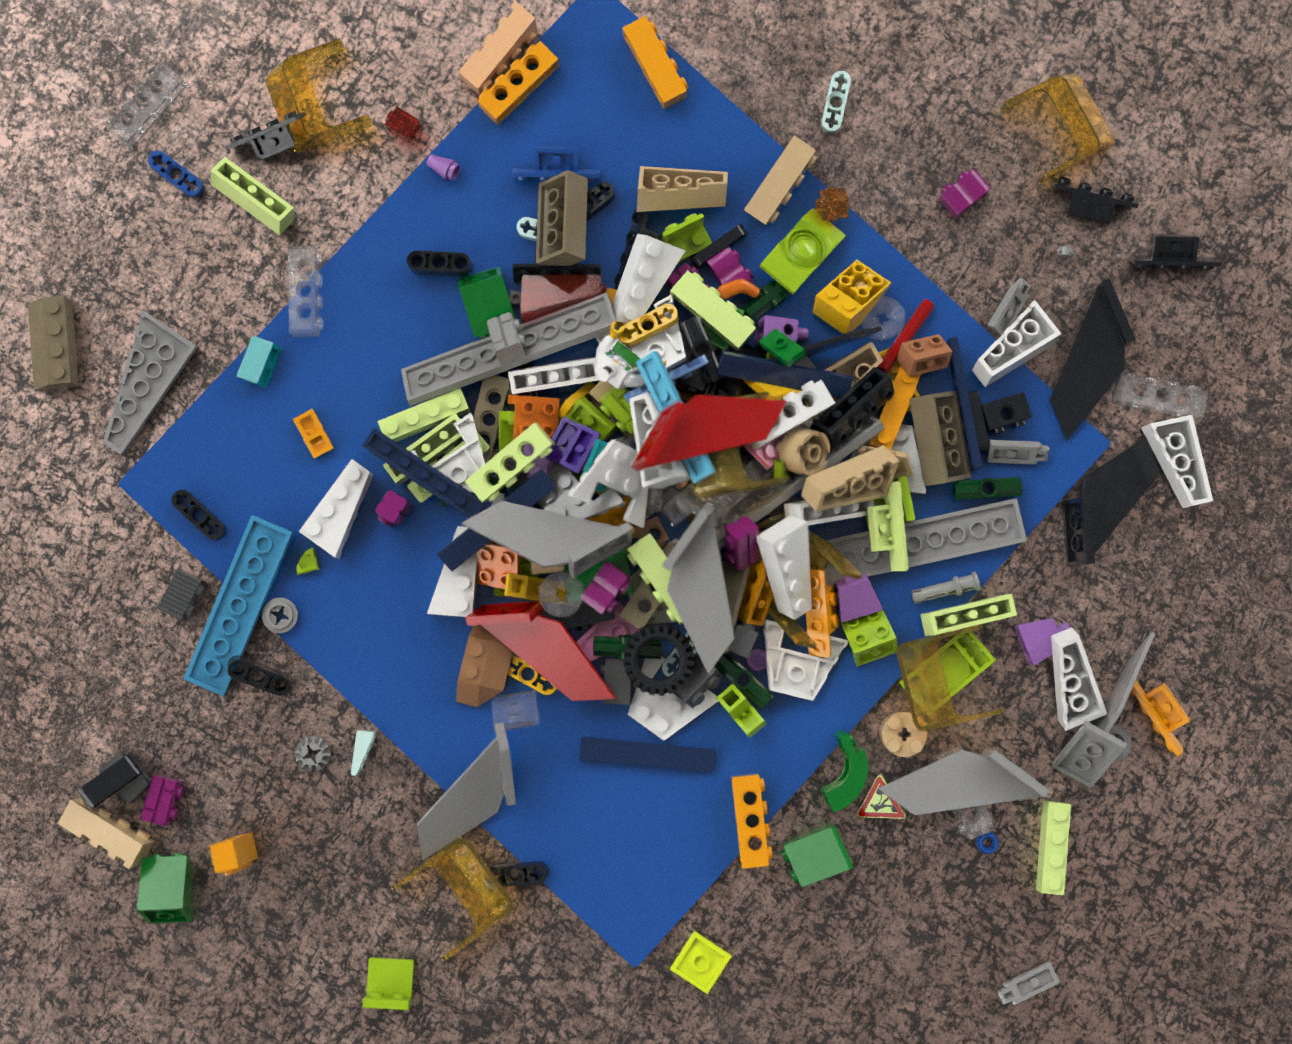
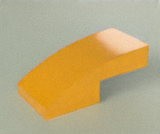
M313 408L293 418L314 459L334 448Z

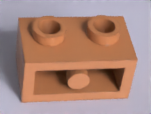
M940 334L901 343L897 361L909 377L948 368L953 351Z

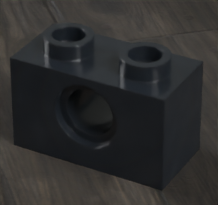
M1024 392L981 405L986 431H992L993 435L1006 431L1005 427L1014 425V428L1027 424V420L1032 418ZM1002 409H1006L1010 412L1009 420H1005L1002 418Z

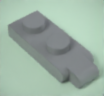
M1023 278L1018 279L1016 283L1010 286L988 323V326L997 336H1001L1013 324L1028 299L1027 293L1030 290V285Z
M990 440L987 462L1037 464L1038 461H1047L1050 448L1034 441Z
M1047 961L1004 982V988L998 990L997 993L1003 1005L1009 1002L1015 1005L1059 984L1060 981L1051 962Z

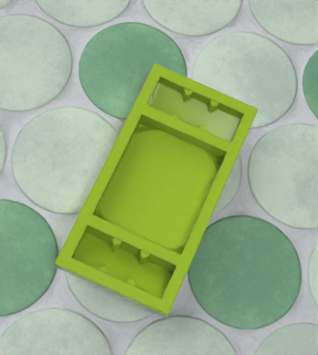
M812 208L800 219L787 236L776 245L759 267L793 295L841 243L846 235Z
M967 627L955 634L932 655L917 665L899 681V684L928 717L996 660L970 628Z

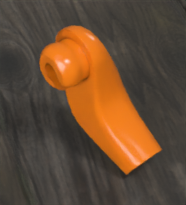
M736 279L722 284L717 288V291L721 294V299H728L738 293L756 298L760 288L745 279Z

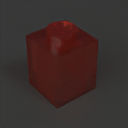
M397 106L394 111L391 110L385 119L388 131L409 144L421 128L419 119Z

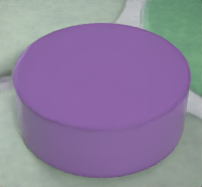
M762 649L751 650L749 657L746 658L748 667L754 671L765 669L767 667L766 652Z

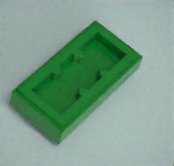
M774 329L759 341L763 349L787 367H790L806 354L804 348L778 329Z

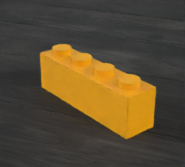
M645 15L624 26L623 36L663 109H666L687 98V89L689 88L684 77L680 78L676 72L678 67L674 59H669L666 53L668 49L663 40L659 41L656 35L658 31L654 22H649Z
M253 832L233 836L210 845L215 873L223 872V876L234 874L252 865L253 860L258 858Z

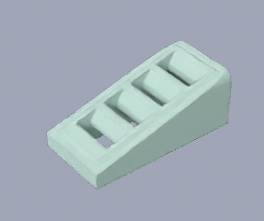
M358 730L356 732L351 775L357 776L361 772L377 732Z

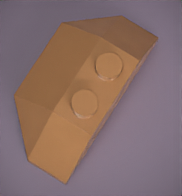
M474 625L469 635L458 677L456 702L474 707L481 706L504 691L513 656V651L481 625Z

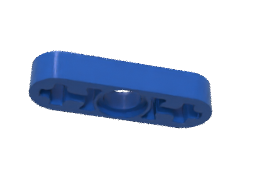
M153 151L149 155V166L187 196L198 198L203 194V183L164 152ZM155 159H161L168 167L165 169L160 164H157ZM174 169H180L182 172L181 177L177 180H173L170 177ZM186 179H187L191 184H193V185L196 184V187H197V190H196V191H195V190H191V189L189 188V186L184 183V182L186 181Z

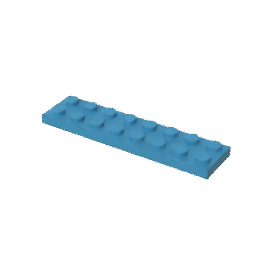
M251 515L183 679L223 697L227 695L233 680L227 671V661L232 656H243L294 534L293 531L258 516ZM240 663L233 664L231 670L236 672Z

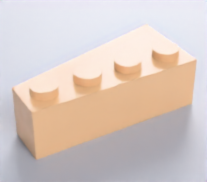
M517 1L511 6L513 12L509 17L503 16L498 22L499 26L496 33H489L484 39L483 49L481 51L476 49L459 70L460 78L478 95L485 89L489 90L497 76L504 74L511 61L518 59L522 55V50L527 44L531 45L537 38L538 31L535 17Z

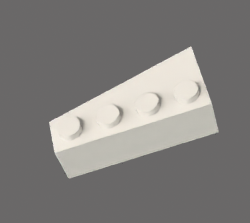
M351 459L299 532L333 557L340 559L345 542H347L349 532L354 520H356L358 510L367 493L373 474Z
M1072 627L1051 635L1058 722L1067 731L1084 724L1086 721L1089 722L1107 715L1080 636Z

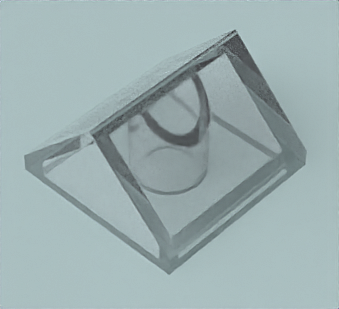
M536 690L493 697L494 732V724L504 723L505 730L540 725Z

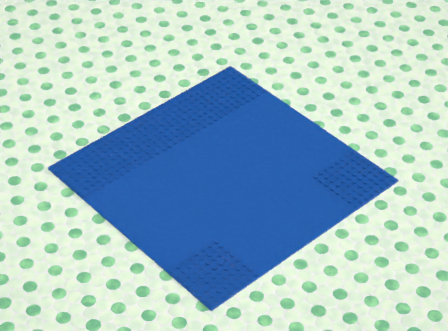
M575 0L534 43L536 45L541 41L559 59V67L498 126L477 104L258 334V338L273 342L282 348L267 388H262L236 377L248 348L247 346L119 481V486L222 583L225 580L251 515L258 516L293 531L294 534L262 611L265 605L275 598H286L294 603L298 611L297 623L291 630L277 634L445 792L496 738L494 724L504 723L510 750L516 804L507 806L504 794L498 812L480 824L520 862H544L549 868V874L543 883L631 966L637 967L740 854L731 776L759 774V778L764 779L765 792H761L762 801H766L767 804L764 824L768 823L839 745L834 733L843 730L849 734L938 636H925L920 614L968 603L978 592L971 590L962 593L961 596L952 594L914 604L911 590L951 581V578L954 576L959 578L971 575L974 571L977 573L981 588L1021 543L910 567L908 571H892L868 577L897 638L899 652L857 667L853 659L852 648L848 642L847 646L840 653L838 661L829 671L827 679L813 701L769 690L774 696L766 706L760 709L743 694L767 723L751 738L747 736L718 701L666 740H662L628 715L636 689L632 681L630 705L604 704L603 700L572 701L558 689L553 694L544 695L510 675L507 676L504 691L481 706L474 707L456 702L458 677L468 638L474 625L467 626L466 617L430 615L427 612L444 566L437 553L452 542L457 526L466 527L462 525V522L469 518L449 505L442 507L439 498L435 495L420 503L408 489L411 479H408L400 486L397 485L383 466L386 462L362 447L374 427L382 432L378 424L379 420L426 402L423 401L410 406L404 388L402 368L480 340V337H474L459 290L458 279L463 277L415 274L407 264L409 253L416 250L465 253L470 258L473 267L469 275L500 266L509 297L511 290L523 291L525 293L523 296L524 305L522 307L512 304L515 319L518 318L520 323L523 324L542 317L557 307L574 305L606 293L607 287L614 289V279L621 265L620 257L625 250L626 236L632 225L631 218L637 208L640 166L728 172L725 206L650 211L645 229L662 236L667 226L673 223L681 224L691 214L696 213L699 215L703 213V226L713 243L734 227L742 224L748 234L730 247V249H735L741 257L740 264L744 269L747 267L754 276L752 279L753 284L761 290L772 280L775 281V279L760 268V264L812 208L818 211L843 232L846 237L793 295L790 293L787 299L773 310L770 309L762 316L798 320V327L808 328L807 341L797 340L796 343L805 347L842 335L840 331L812 312L815 296L854 261L859 260L891 282L890 287L866 318L853 330L857 331L881 326L882 331L809 357V360L816 367L815 369L823 370L869 342H873L878 353L890 348L921 302L927 299L933 303L934 308L912 340L940 334L945 342L949 338L957 337L968 391H978L981 405L1022 392L1025 393L1032 418L1027 420V424L1021 427L1014 428V425L1005 427L1006 431L994 435L992 431L987 432L988 441L1040 442L1042 445L1050 448L1047 461H1038L1037 464L988 463L987 453L980 454L982 468L970 470L971 478L957 480L1021 477L1022 496L954 501L952 492L953 482L925 486V495L910 493L915 514L914 521L1017 498L1027 537L1110 446V441L1086 419L1082 421L1066 441L1049 401L1054 390L1025 364L984 387L972 369L978 359L997 339L809 170H806L803 174L805 178L798 187L795 186L791 191L792 197L788 203L781 205L778 210L780 214L773 224L769 222L768 225H765L744 210L785 149L666 42L665 44L668 49L666 53L669 59L673 58L678 67L676 72L680 78L684 77L689 89H687V98L663 109L623 36V27L639 18L619 0ZM532 63L527 68L535 70L538 68V65ZM516 78L512 81V84L520 85L523 80ZM500 93L497 95L496 99L504 100L506 99L507 95L505 93ZM535 146L579 147V169L600 170V178L588 182V191L601 182H608L614 188V200L586 221L585 260L579 262V264H600V283L514 282L513 264H535L537 242L522 238L518 234L517 223L523 217L538 219L539 183L543 181L539 180V177H530V180H518L517 177H512L513 168H535ZM433 154L456 160L457 164L461 166L458 177L454 181L444 179L427 166L429 156ZM601 190V196H609L608 191ZM587 201V211H590L594 204ZM526 223V226H521L524 233H527L528 230H533L536 233L535 236H537V230L532 229L530 223ZM693 257L678 263L672 272L685 263L690 267L694 266L690 261ZM415 259L412 265L414 267L421 266L423 259ZM437 260L434 267L442 268L445 265V260ZM464 260L456 264L457 269H464L467 266V262ZM707 265L698 269L700 276L704 280L703 284L707 283L709 287L712 286L716 290L720 287V284L714 278ZM666 282L646 314L655 310V303L670 295L671 289ZM740 293L732 300L729 298L722 300L725 302L730 301L737 308L741 309L753 297ZM673 298L679 317V329L683 330L680 323L696 316H690L686 309ZM754 332L752 336L748 339L749 343L751 344V347L760 346L754 344ZM719 351L715 352V357L717 360V355L721 354V352ZM517 366L507 371L496 374V376L509 378V371L520 368L519 366ZM950 366L921 374L916 386L919 395L925 396L954 391ZM483 379L461 387L473 417ZM625 387L629 392L636 389L634 387ZM549 388L539 390V397L559 398L560 409L565 400L574 393ZM524 392V393H518V394H513V395L527 396V395H526V392ZM752 393L737 396V398L758 399L759 394ZM494 394L490 397V403L493 405L501 401L499 394ZM884 405L872 416L879 420ZM312 408L334 447L315 459L293 421V418ZM1002 409V418L1005 420H1009L1010 412L1006 409ZM910 411L905 413L901 424L912 426L914 431V422ZM470 413L462 415L459 418L462 419ZM493 415L487 416L484 424L492 426L496 421V417ZM435 427L405 438L397 443L407 448ZM619 429L604 441L609 443L611 439L637 450L636 441L630 442ZM486 436L482 437L489 445L490 438ZM915 436L916 446H917V450H918L917 439H916V436ZM497 441L496 445L497 450H499V441ZM853 452L843 458L840 463L849 460ZM445 454L437 458V460L439 461L441 458L445 456ZM352 459L371 472L373 478L360 505L356 520L353 522L347 542L344 544L340 559H338L299 531ZM755 459L742 485L722 476L726 466L716 467V473L699 483H693L692 479H690L686 486L683 487L684 492L672 509L660 513L653 512L647 520L658 516L669 540L665 541L666 545L669 541L672 542L676 538L679 542L707 502L715 507L712 511L713 513L774 469V465L766 470ZM493 472V473H491L490 476H494V475H498V474L495 473V472ZM984 483L982 486L983 492L991 494V485ZM667 487L662 489L648 488V494L654 491L665 490ZM508 488L507 493H504V497L508 496L511 493L509 492ZM178 490L190 492L225 525L226 533L224 537L220 540L207 538L173 506L171 501L172 495ZM388 490L395 492L413 506L409 513L404 515L405 519L400 526L393 525L392 528L378 520L379 514L375 511L379 503L384 501L383 497ZM799 490L797 493L793 495L794 497L800 498L803 501L805 500L801 496L802 490ZM593 493L591 498L595 501L598 496ZM181 495L179 496V505L182 503L186 505L189 509L192 506L196 505L195 502L193 505H190L185 500L187 495L185 497ZM489 500L486 501L487 505L484 510L491 507L493 501L491 503ZM536 505L532 506L534 508L544 510ZM197 509L193 513L195 521H201L205 516L202 509ZM768 515L755 523L759 531L764 530ZM861 516L808 525L809 544L869 531L866 518ZM209 522L202 525L203 528L207 525L212 529L211 535L219 534L217 530L219 525L213 526ZM655 528L650 529L647 535L650 533L655 541L660 538V532ZM632 538L631 545L629 547L634 545L639 540ZM724 545L719 549L721 561L726 562L724 559L726 546ZM315 548L320 569L297 575V564L301 556L308 549ZM628 559V566L631 577L640 569V567L638 566V564L636 566H633ZM562 571L538 574V578L567 582V577L563 576ZM477 583L475 609L482 604L534 601L509 596H494V587ZM628 595L620 596L616 599L624 607L630 600ZM773 596L765 620L786 625L781 648L809 655L806 613L794 620L778 612ZM545 602V610L569 606ZM283 609L280 612L272 611V614L278 617V622L281 619H289V617L283 614ZM737 618L735 625H741L743 622ZM678 622L663 623V625H671L673 628L679 629L683 635L687 633L683 622L680 624ZM839 622L838 627L830 636L847 640ZM764 624L763 626L751 625L755 627L754 632L758 633L752 650L762 649L766 652L765 637L762 632ZM577 627L569 628L568 632L577 642L589 629L577 631ZM661 639V656L667 659L675 646L671 642ZM728 651L732 657L768 689L767 667L761 671H754L748 667L745 658ZM676 653L672 656L676 658L673 664L667 663L666 665L669 674L677 670L676 666L680 658ZM601 656L591 661V664L600 675L601 663H605V658H618ZM638 658L637 660L640 670H642L645 658ZM511 660L510 667L516 669L513 674L517 675L519 668L523 665L522 662H519V666H517ZM662 665L653 676V679L668 678L662 671ZM526 667L523 669L522 677L524 680L529 681L533 679L534 671L532 668ZM538 673V678L533 685L537 686V682L544 685V691L553 689V685L548 680L540 679L541 675ZM740 673L737 676V683L740 686L748 684V675ZM724 676L716 688H709L708 690L718 696L733 683ZM676 692L673 693V694H675L677 697H679L680 699H682ZM581 737L715 749L713 772L579 759ZM747 792L743 798L744 802L752 804L756 800L755 793ZM754 814L749 815L746 819L748 826L752 827L758 823V816ZM536 868L532 873H535L538 875V877H540L543 872H540L538 868Z

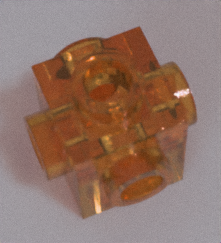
M829 187L825 190H819V199H815L816 212H820L822 220L835 221L839 218H848L849 197L845 188Z

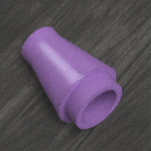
M433 154L427 160V166L447 181H454L460 173L461 166L457 164L456 160Z

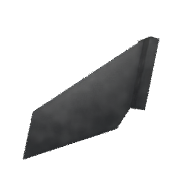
M1110 278L1102 281L1097 286L1094 297L1049 400L1066 441L1125 370V347L1136 340Z
M881 326L851 331L802 347L806 353L804 356L809 358L882 331ZM761 346L728 351L767 359L766 354L768 353ZM722 353L719 354V355H717L719 362H720V358H721ZM772 357V358H769V359H768V360H773V361L781 362V361H779V360H778L777 358H775V357ZM724 376L730 397L757 393L743 379Z
M1146 436L1085 476L1080 497L1062 501L1067 567L1095 564V553L1160 474L1159 462Z

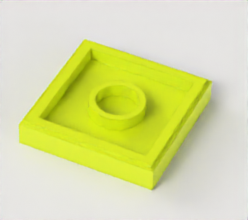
M694 930L671 965L670 970L708 994L732 955Z

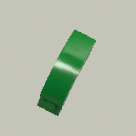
M843 730L834 733L844 756L843 771L835 781L820 788L828 808L833 813L847 807L859 796L868 775V760L865 750L860 746H856L851 733L848 734Z

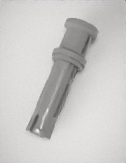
M974 571L971 575L959 578L954 576L951 578V581L911 590V596L914 604L952 594L961 596L964 592L971 590L980 591L981 589L977 573Z

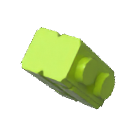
M613 386L599 399V402L602 404L599 408L607 417L612 415L616 419L615 425L623 434L626 431L629 434H633L634 427L630 402L627 403L623 396L629 391L626 388L617 389Z

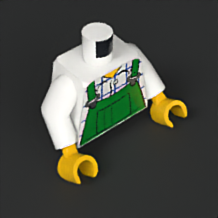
M614 321L610 328V335L605 336L596 350L595 361L597 365L595 371L601 381H608L617 389L642 387L645 381L636 364L641 358L620 341L614 340L615 338H620L625 329V326H623L621 330H616L617 321Z

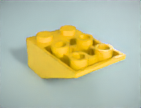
M856 260L815 296L812 313L842 334L851 332L862 323L890 287L891 282L859 260Z

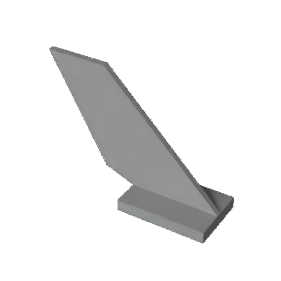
M500 501L462 522V525L543 568L569 564L568 571L573 578L629 547L633 531L628 521L617 527L505 501Z
M707 502L662 566L667 570L672 568L667 591L709 674L731 644L735 635L712 513L715 507Z
M1151 632L1128 660L1105 704L1107 715L1099 717L1095 725L1086 721L1053 760L1052 767L1092 788L1124 751L1126 742L1109 734V731L1124 708L1154 639V633Z
M504 723L494 724L496 738L418 821L417 830L422 861L496 814L504 794L507 806L516 804L510 750Z
M985 748L980 755L959 750L878 788L914 816L1035 797L1045 798L1050 791L998 751Z

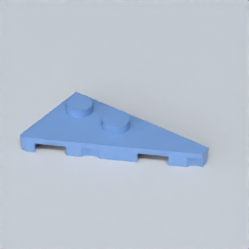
M704 354L668 372L675 385L674 379L680 377L681 381L693 376L692 371L707 364L708 361ZM644 384L642 387H638L623 396L628 403L630 398L650 391L647 385Z

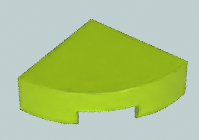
M310 548L303 553L297 564V575L320 569L315 548Z

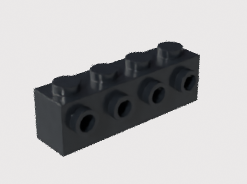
M873 367L814 422L815 430L827 436L831 449L836 450L841 444L845 443L856 430L861 428L864 422L892 398L895 392L891 376Z

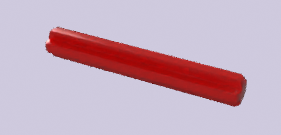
M924 299L882 358L883 361L878 365L879 370L886 374L889 373L897 361L901 343L912 340L934 308L930 300Z

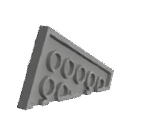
M143 310L140 315L139 327L134 335V344L129 352L120 382V391L115 399L114 411L109 419L103 440L104 444L121 455L125 454L198 348Z

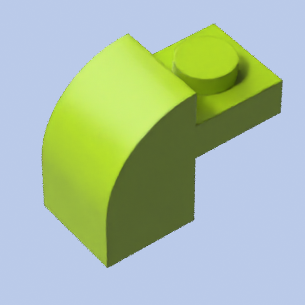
M734 684L730 685L716 697L749 738L767 724Z

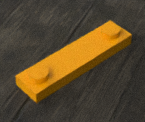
M900 365L893 383L895 394L885 403L879 417L884 429L874 438H871L868 446L878 448L884 445L888 450H891L921 374L909 377Z

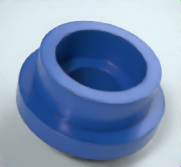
M982 832L976 839V846L980 852L992 854L998 849L999 840L992 832ZM985 839H990V846H984L983 842Z

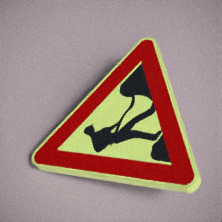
M882 775L876 777L857 815L858 817L904 819L906 813L901 805L878 789L887 784Z

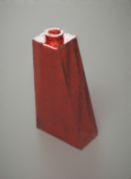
M522 275L520 309L522 324L606 293V283H602L601 275Z

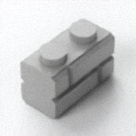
M508 312L500 315L499 318L495 317L487 320L486 323L494 352L500 364L506 365L513 360L516 361L524 358L526 355L524 347H527L524 335L519 333L523 331L519 319H514L512 313Z

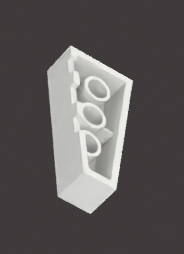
M637 234L612 303L616 321L627 324L645 315L685 253V250L650 236Z
M1034 300L978 359L972 371L984 387H987L1052 347L1061 333Z
M644 393L629 399L637 453H639L660 415L651 393ZM683 460L640 471L644 488L662 489L691 479Z
M1183 416L1141 427L1182 508L1212 502L1213 497L1193 416Z
M790 515L757 535L756 538L778 612L795 620L812 609L808 522Z
M457 526L453 540L468 529V527ZM477 552L453 572L444 564L427 614L466 617L475 610Z

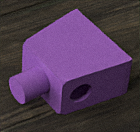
M765 315L755 323L754 344L760 345L759 341L774 329H778L794 342H797V340L807 341L808 328L798 327V320Z
M852 565L844 567L842 569L844 578L835 581V593L838 596L836 608L841 621H849L883 610L864 572L857 574L855 566Z
M1053 618L1014 626L1029 665H1036L1052 655L1051 635L1070 628L1067 622L1056 626Z

